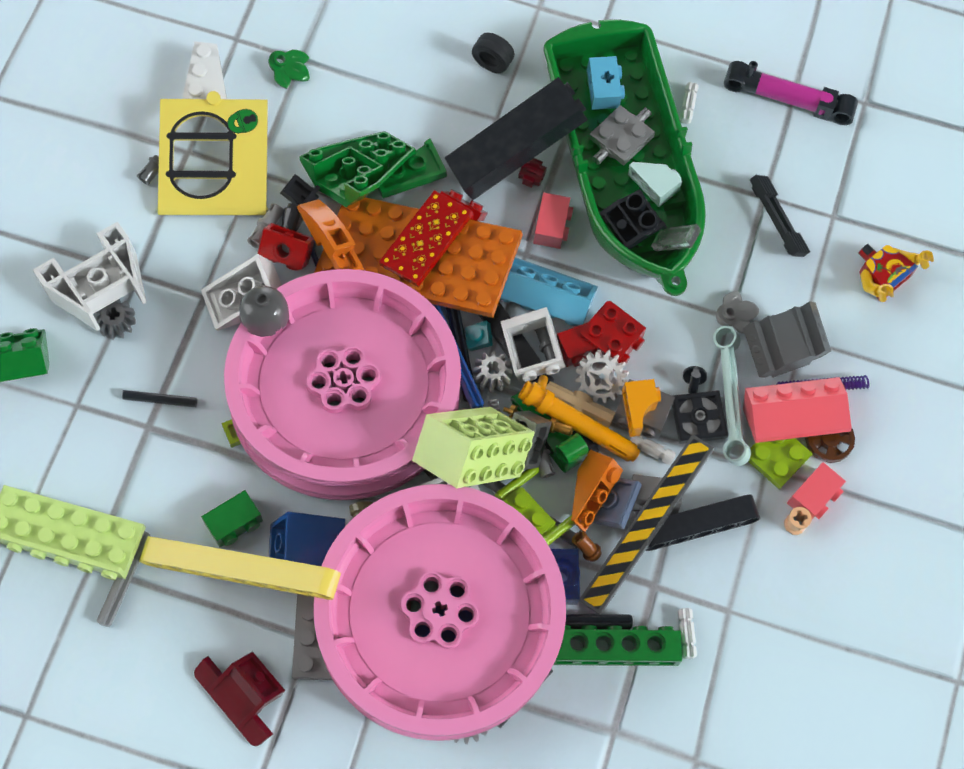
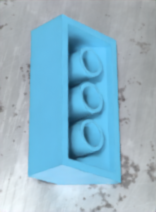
M515 257L500 300L520 304L526 310H539L547 307L551 318L557 317L565 320V323L571 326H578L584 324L598 286Z

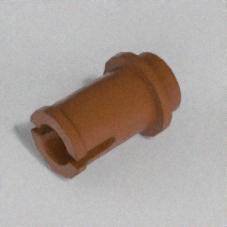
M579 531L572 537V543L580 549L585 560L594 562L600 558L602 554L601 547L593 543L584 531Z

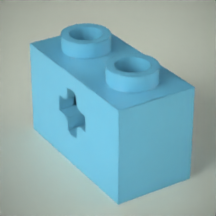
M617 57L589 58L587 76L592 110L618 108L621 99L625 97L624 85H620L622 67L617 64Z

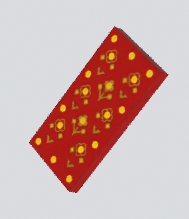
M434 190L380 259V266L419 287L474 215L473 211Z

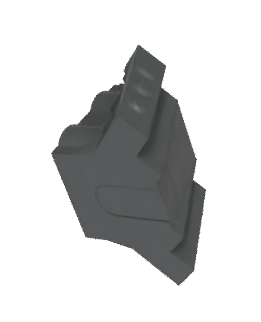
M809 301L801 307L794 306L785 312L767 316L761 321H753L743 327L759 377L766 378L772 376L774 378L810 365L813 360L819 359L831 352L816 302Z

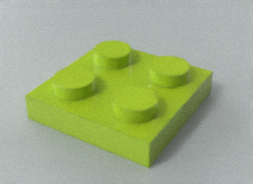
M796 438L755 442L750 448L751 457L748 462L780 490L813 453Z

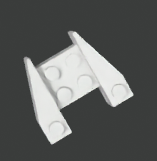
M118 222L96 233L104 250L70 270L64 272L55 258L33 269L41 286L53 303L97 331L100 330V327L93 314L128 293L134 291L143 304L146 303L137 254L128 235Z

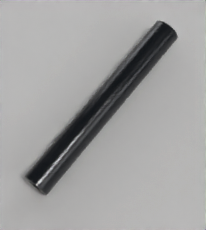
M123 390L122 393L123 400L197 407L198 401L196 397Z

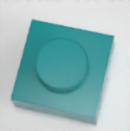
M488 321L465 326L468 350L472 352L493 346L491 325Z

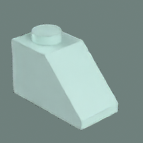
M632 162L629 165L628 175L658 207L680 191L682 181L679 173L674 169L671 170L666 164Z

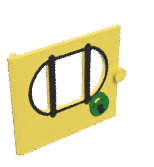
M216 91L209 92L206 99H160L158 215H265L267 213L268 100L221 99ZM198 116L214 118L228 129L227 133H184L175 131L183 122ZM229 141V170L174 171V142ZM227 179V182L221 189L212 194L197 196L183 191L174 180Z

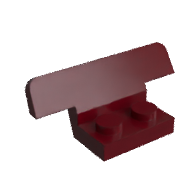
M253 651L233 662L223 673L209 656L204 658L194 670L195 678L252 746L263 744L273 733L258 714L265 706L281 697L286 690Z

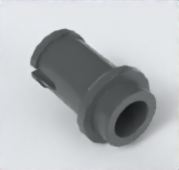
M159 156L149 157L147 165L137 174L138 179L146 185H149L158 174Z

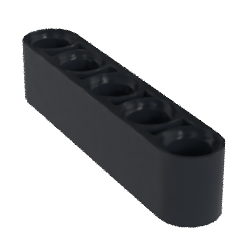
M751 494L669 515L645 551L679 544L749 525L760 520L753 496Z

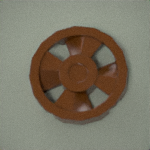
M851 429V432L805 437L807 448L813 453L812 455L826 460L827 463L840 462L847 458L855 445L853 429ZM840 442L849 445L844 453L837 448ZM820 447H823L827 449L826 454L820 452L818 449Z

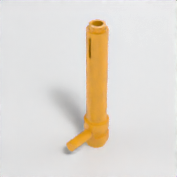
M541 375L537 383L527 381L521 389L518 398L523 400V404L528 407L531 405L535 407V411L542 415L547 414L552 418L558 419L560 423L572 426L573 430L627 462H634L637 459L640 449L637 448L635 443L555 397V393L550 390H546L547 376Z

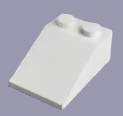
M257 254L201 289L217 331L241 323L239 313L240 302L250 289L257 286H269L277 289L282 286L272 261Z

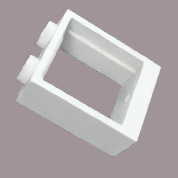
M547 307L500 321L514 373L519 382L533 381L539 375L556 374L560 369L565 368L551 315ZM547 326L555 358L521 368L513 336Z

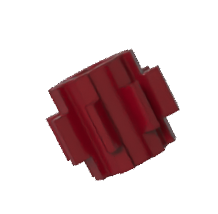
M533 158L521 167L518 178L523 180V185L530 188L534 185L538 187L541 185L547 171V167L542 165L543 161Z

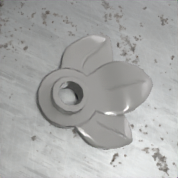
M730 292L723 298V305L717 309L716 319L721 326H732L737 332L745 334L743 327L750 324V321L758 315L759 308L753 302L742 301L739 292Z

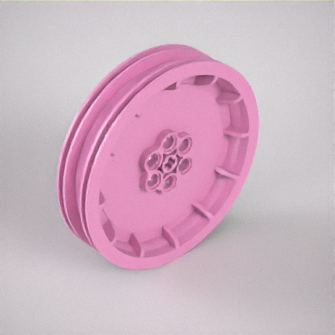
M353 269L321 271L296 278L278 287L277 290L284 295L289 306L287 325L283 329L281 328L276 331V334L272 336L260 337L248 332L247 328L240 323L230 343L225 361L224 386L226 399L236 434L246 453L263 472L283 486L301 494L328 500H356L381 495L404 485L418 476L425 469L413 462L412 459L426 414L457 411L459 409L460 357L454 336L442 315L424 296L413 288L391 277L369 271ZM351 360H357V361H359V362L356 363V364H350V363H348V362L351 361ZM327 363L334 364V366L330 368L324 367V365ZM366 377L374 378V380L370 382L364 381L363 379ZM317 384L325 385L323 388L320 389L314 387ZM356 398L365 399L361 403H357L354 401ZM333 401L340 402L337 406L329 405Z
M430 484L411 487L389 494L362 510L344 527L332 543L322 563V567L334 569L341 573L333 600L314 597L316 637L326 668L340 692L360 713L374 723L394 733L415 739L443 741L466 738L490 730L512 717L526 705L544 682L559 653L565 630L566 597L562 576L555 557L542 535L528 519L509 504L485 492L469 487L455 488L448 484ZM428 581H434L439 588L435 592H428L425 590L424 584ZM453 586H460L464 590V594L461 597H454L451 595L450 589ZM412 600L418 601L421 604V609L417 612H411L406 607L407 603ZM436 606L446 609L444 616L440 617L438 613H433ZM463 610H467L472 613L473 619L469 622H463L459 619L458 614ZM420 625L427 626L430 630L429 635L426 637L417 636L415 633L416 627ZM445 630H450L454 632L456 639L448 643L442 640L441 634Z

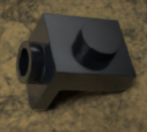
M294 174L280 194L291 203L300 205L317 200L319 196L316 193L321 187L316 185L312 188Z

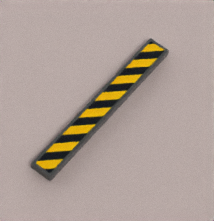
M692 434L579 599L580 602L598 614L603 613L710 457L714 447Z

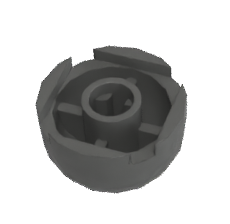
M257 286L250 289L240 302L239 313L241 323L253 335L260 337L272 336L276 334V331L281 328L283 329L287 325L289 306L284 295L276 288Z

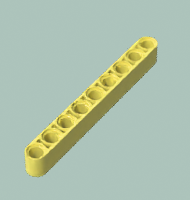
M147 536L139 562L156 568L327 600L334 599L341 576L340 572L327 567Z

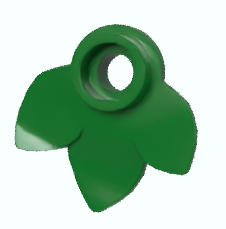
M292 49L286 53L274 51L269 56L268 64L272 71H274L275 81L281 87L287 89L291 80L301 82L308 81L310 78L309 71L304 65L309 60V56L306 53ZM276 59H281L283 63H279Z

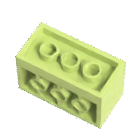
M492 407L426 414L412 461L455 488L517 478L524 471V463L528 451L532 447V439L535 432Z

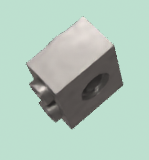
M661 392V401L658 402L655 411H649L643 417L641 435L647 438H659L675 399L674 396ZM622 396L613 421L618 426L628 429Z

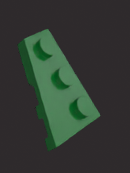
M431 138L426 140L422 147L415 150V153L378 187L383 199L447 177V170Z

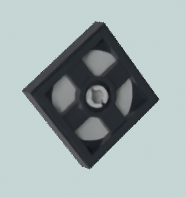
M719 390L673 395L675 399L672 409L679 444L687 443L692 434L703 441L726 439L728 437Z

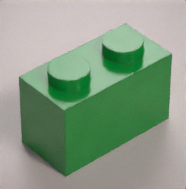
M246 490L201 516L219 548L224 545H232L238 540V536L246 531L247 533L253 532L263 522L259 510Z

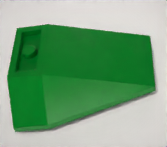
M382 131L318 147L299 156L314 186H320V192L344 207H348L376 190L415 153V148L390 133Z

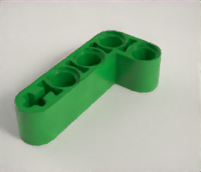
M520 391L510 398L512 404L518 406L517 410L519 412L529 410L545 419H552L547 414L542 415L535 411V407L531 405L528 407L523 404V400L518 398ZM558 432L548 433L545 445L551 451L549 453L551 458L564 473L584 461L589 449L584 439L578 433L573 436H567Z

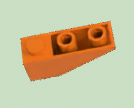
M593 450L589 451L577 471L571 521L584 532L593 523L596 514L607 500L610 491L615 483L618 482L623 472V469L613 458Z

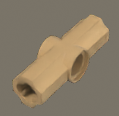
M550 381L546 390L548 389L555 393V397L604 426L610 427L616 412L593 402V399L582 391L572 392Z

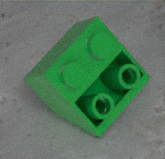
M30 328L23 331V333L13 334L12 332L0 334V382L48 374L49 356L45 329Z

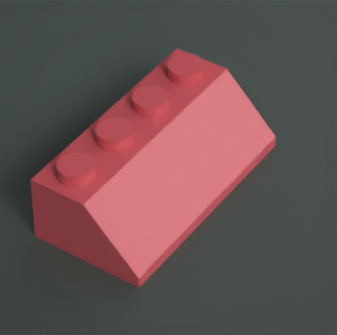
M840 377L745 388L743 411L756 443L851 432L848 395Z

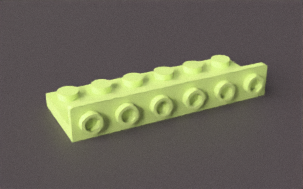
M3 486L0 493V544L7 545L6 548L13 552L21 553L22 550L28 551L31 556L41 560H45V557L54 559L53 562L68 567L69 563L77 565V569L86 573H92L93 570L101 572V576L110 580H116L117 577L126 579L146 529L144 524L10 486Z

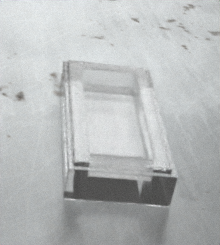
M698 225L661 229L651 246L655 251L692 248L701 229Z

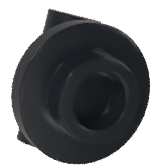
M690 366L683 371V380L689 384V394L697 393L699 385L707 380V372L699 366Z

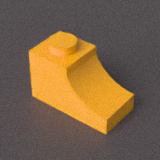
M654 379L624 383L622 396L630 437L640 436L643 429V417L649 411H655L658 402L661 401L660 388L655 386Z

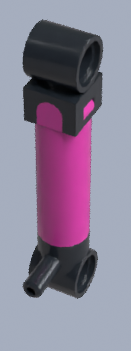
M733 61L729 64L724 79V87L729 91H747L814 112L813 117L829 121L831 117L832 121L839 125H850L853 122L858 100L850 94L838 95L839 91L824 87L821 91L756 71L758 67L756 61H751L749 65L742 61Z

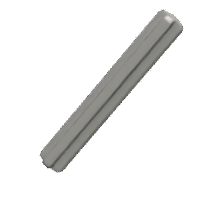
M144 531L126 579L117 577L114 580L97 618V623L105 627L112 625L139 564L147 536H150L149 533Z

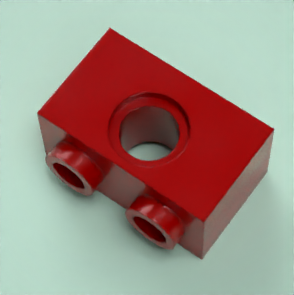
M270 223L263 229L257 254L273 263L279 262L285 264L288 269L298 271L309 264L315 240L308 235ZM282 244L288 246L290 251L289 253H286L283 250Z

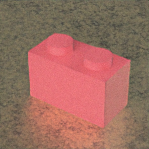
M543 192L533 244L561 249L562 241H567L569 227H565L566 220L571 221L573 207L569 206L570 197Z
M822 462L792 495L787 504L793 509L796 507L806 508L810 512L812 519L814 517L820 519L829 509L826 506L827 502L830 499L835 502L844 492L841 487L846 481Z

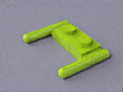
M539 468L527 469L520 477L513 479L497 491L495 497L509 504L528 519L549 546L575 524L571 521V515L556 526V522L521 487L539 473Z

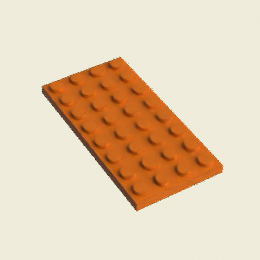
M366 197L348 207L341 205L337 217L356 244L354 251L364 271L396 279L416 290L431 304L491 318L494 317L523 236L521 230L469 220L421 285L417 287L381 267L379 261L419 209ZM324 249L314 273L335 270Z

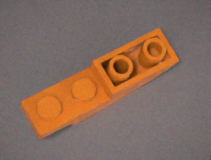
M317 199L297 206L317 246H323L335 270L353 269L364 271L354 251L356 245L337 215L325 203Z

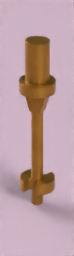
M512 404L510 408L504 407L503 412L508 413L509 417L512 418L514 412H519L517 410L518 406ZM556 418L550 420L552 423L549 432H558L567 436L572 435V426L560 423Z

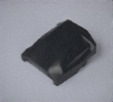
M640 189L618 199L600 212L601 217L615 237L628 249L633 248L661 229L667 228L664 221L662 222Z

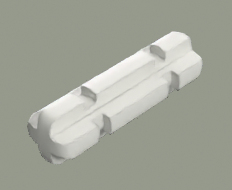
M688 82L686 85L679 118L681 123H691L698 91L697 83Z
M642 435L630 438V441L635 443L637 448H641L640 451L656 459L661 458V461L668 465H671L676 456L674 451L670 449L665 450L663 449L664 446L648 438L645 440Z
M682 608L678 611V620L681 621L679 630H681L682 657L684 659H693L697 656L696 646H694L696 641L694 622H691L693 619L691 608Z

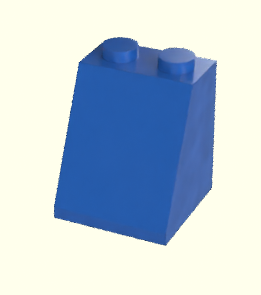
M286 512L270 524L269 557L322 566L332 543L345 527V518Z

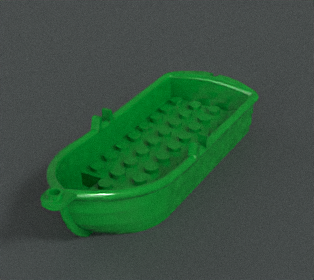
M621 19L598 20V29L592 26V22L576 25L547 40L543 50L550 81L552 82L559 77L563 84L568 82L576 93L572 96L573 99L579 98L587 109L583 113L588 120L567 134L566 139L592 232L599 245L614 259L640 274L655 278L667 294L679 296L687 288L684 269L691 262L701 243L705 228L706 211L702 188L691 158L692 142H686L685 138L688 128L681 125L654 33L644 23ZM616 56L617 64L622 67L620 85H624L625 97L621 99L620 105L635 116L644 108L651 111V116L644 121V124L654 130L655 135L624 166L616 159L608 156L599 165L592 159L600 151V148L589 139L590 133L617 108L592 110L587 76L589 58ZM632 162L666 164L671 170L674 169L679 173L682 181L680 191L658 207L628 175L629 165ZM640 189L653 210L656 211L662 222L664 221L667 228L661 229L633 248L628 249L615 237L601 217L600 212L618 199Z

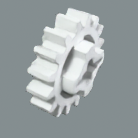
M597 350L595 356L591 352L588 353L587 359L583 358L579 362L581 366L576 369V373L581 374L575 379L576 382L582 383L579 391L586 390V394L594 396V402L602 398L603 403H607L609 397L613 401L616 400L618 397L617 393L622 395V386H624L625 382H628L624 378L628 376L629 371L622 370L626 363H618V354L614 358L610 357L611 352L609 350L605 355H602L601 350ZM613 369L616 371L617 377L614 376ZM603 373L605 375V378L600 379L599 375Z

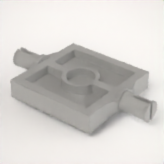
M621 105L590 133L589 139L600 148V151L592 157L593 161L599 165L608 156L616 159L624 166L655 135V131L644 124V121L651 116V111L644 108L635 116Z

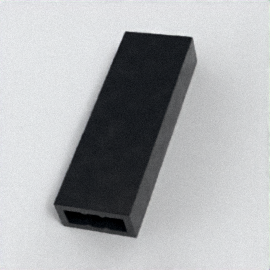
M559 77L444 158L462 189L472 200L482 195L588 120L583 113L587 109L579 98L573 99L572 96L576 93L568 82L563 84Z

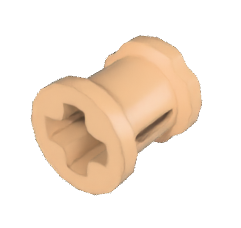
M796 507L784 520V527L792 535L802 534L804 529L810 525L812 516L806 508Z

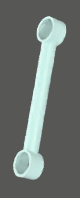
M722 326L715 331L713 341L721 350L729 439L723 447V454L731 464L741 466L747 463L751 457V450L743 441L735 350L739 347L741 340L734 328ZM727 333H733V341L729 345L721 346L720 339ZM736 445H743V455L738 459H731V449Z

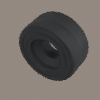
M489 32L480 35L472 48V56L475 61L493 73L505 72L515 55L514 49L509 42L501 36Z

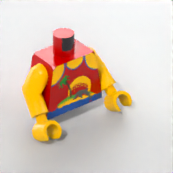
M866 244L858 252L866 261L859 271L863 290L876 296L880 302H885L887 300L886 297H894L893 292L914 274L918 268L917 265L920 264L923 269L929 268V261H934L933 253L928 250L922 251L920 254L893 248L890 245H886L876 252L869 244Z

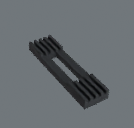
M757 174L750 179L753 186L752 190L756 197L760 198L785 243L783 245L787 253L796 257L806 256L810 253V250L801 234L795 232L776 198L778 193L769 177Z

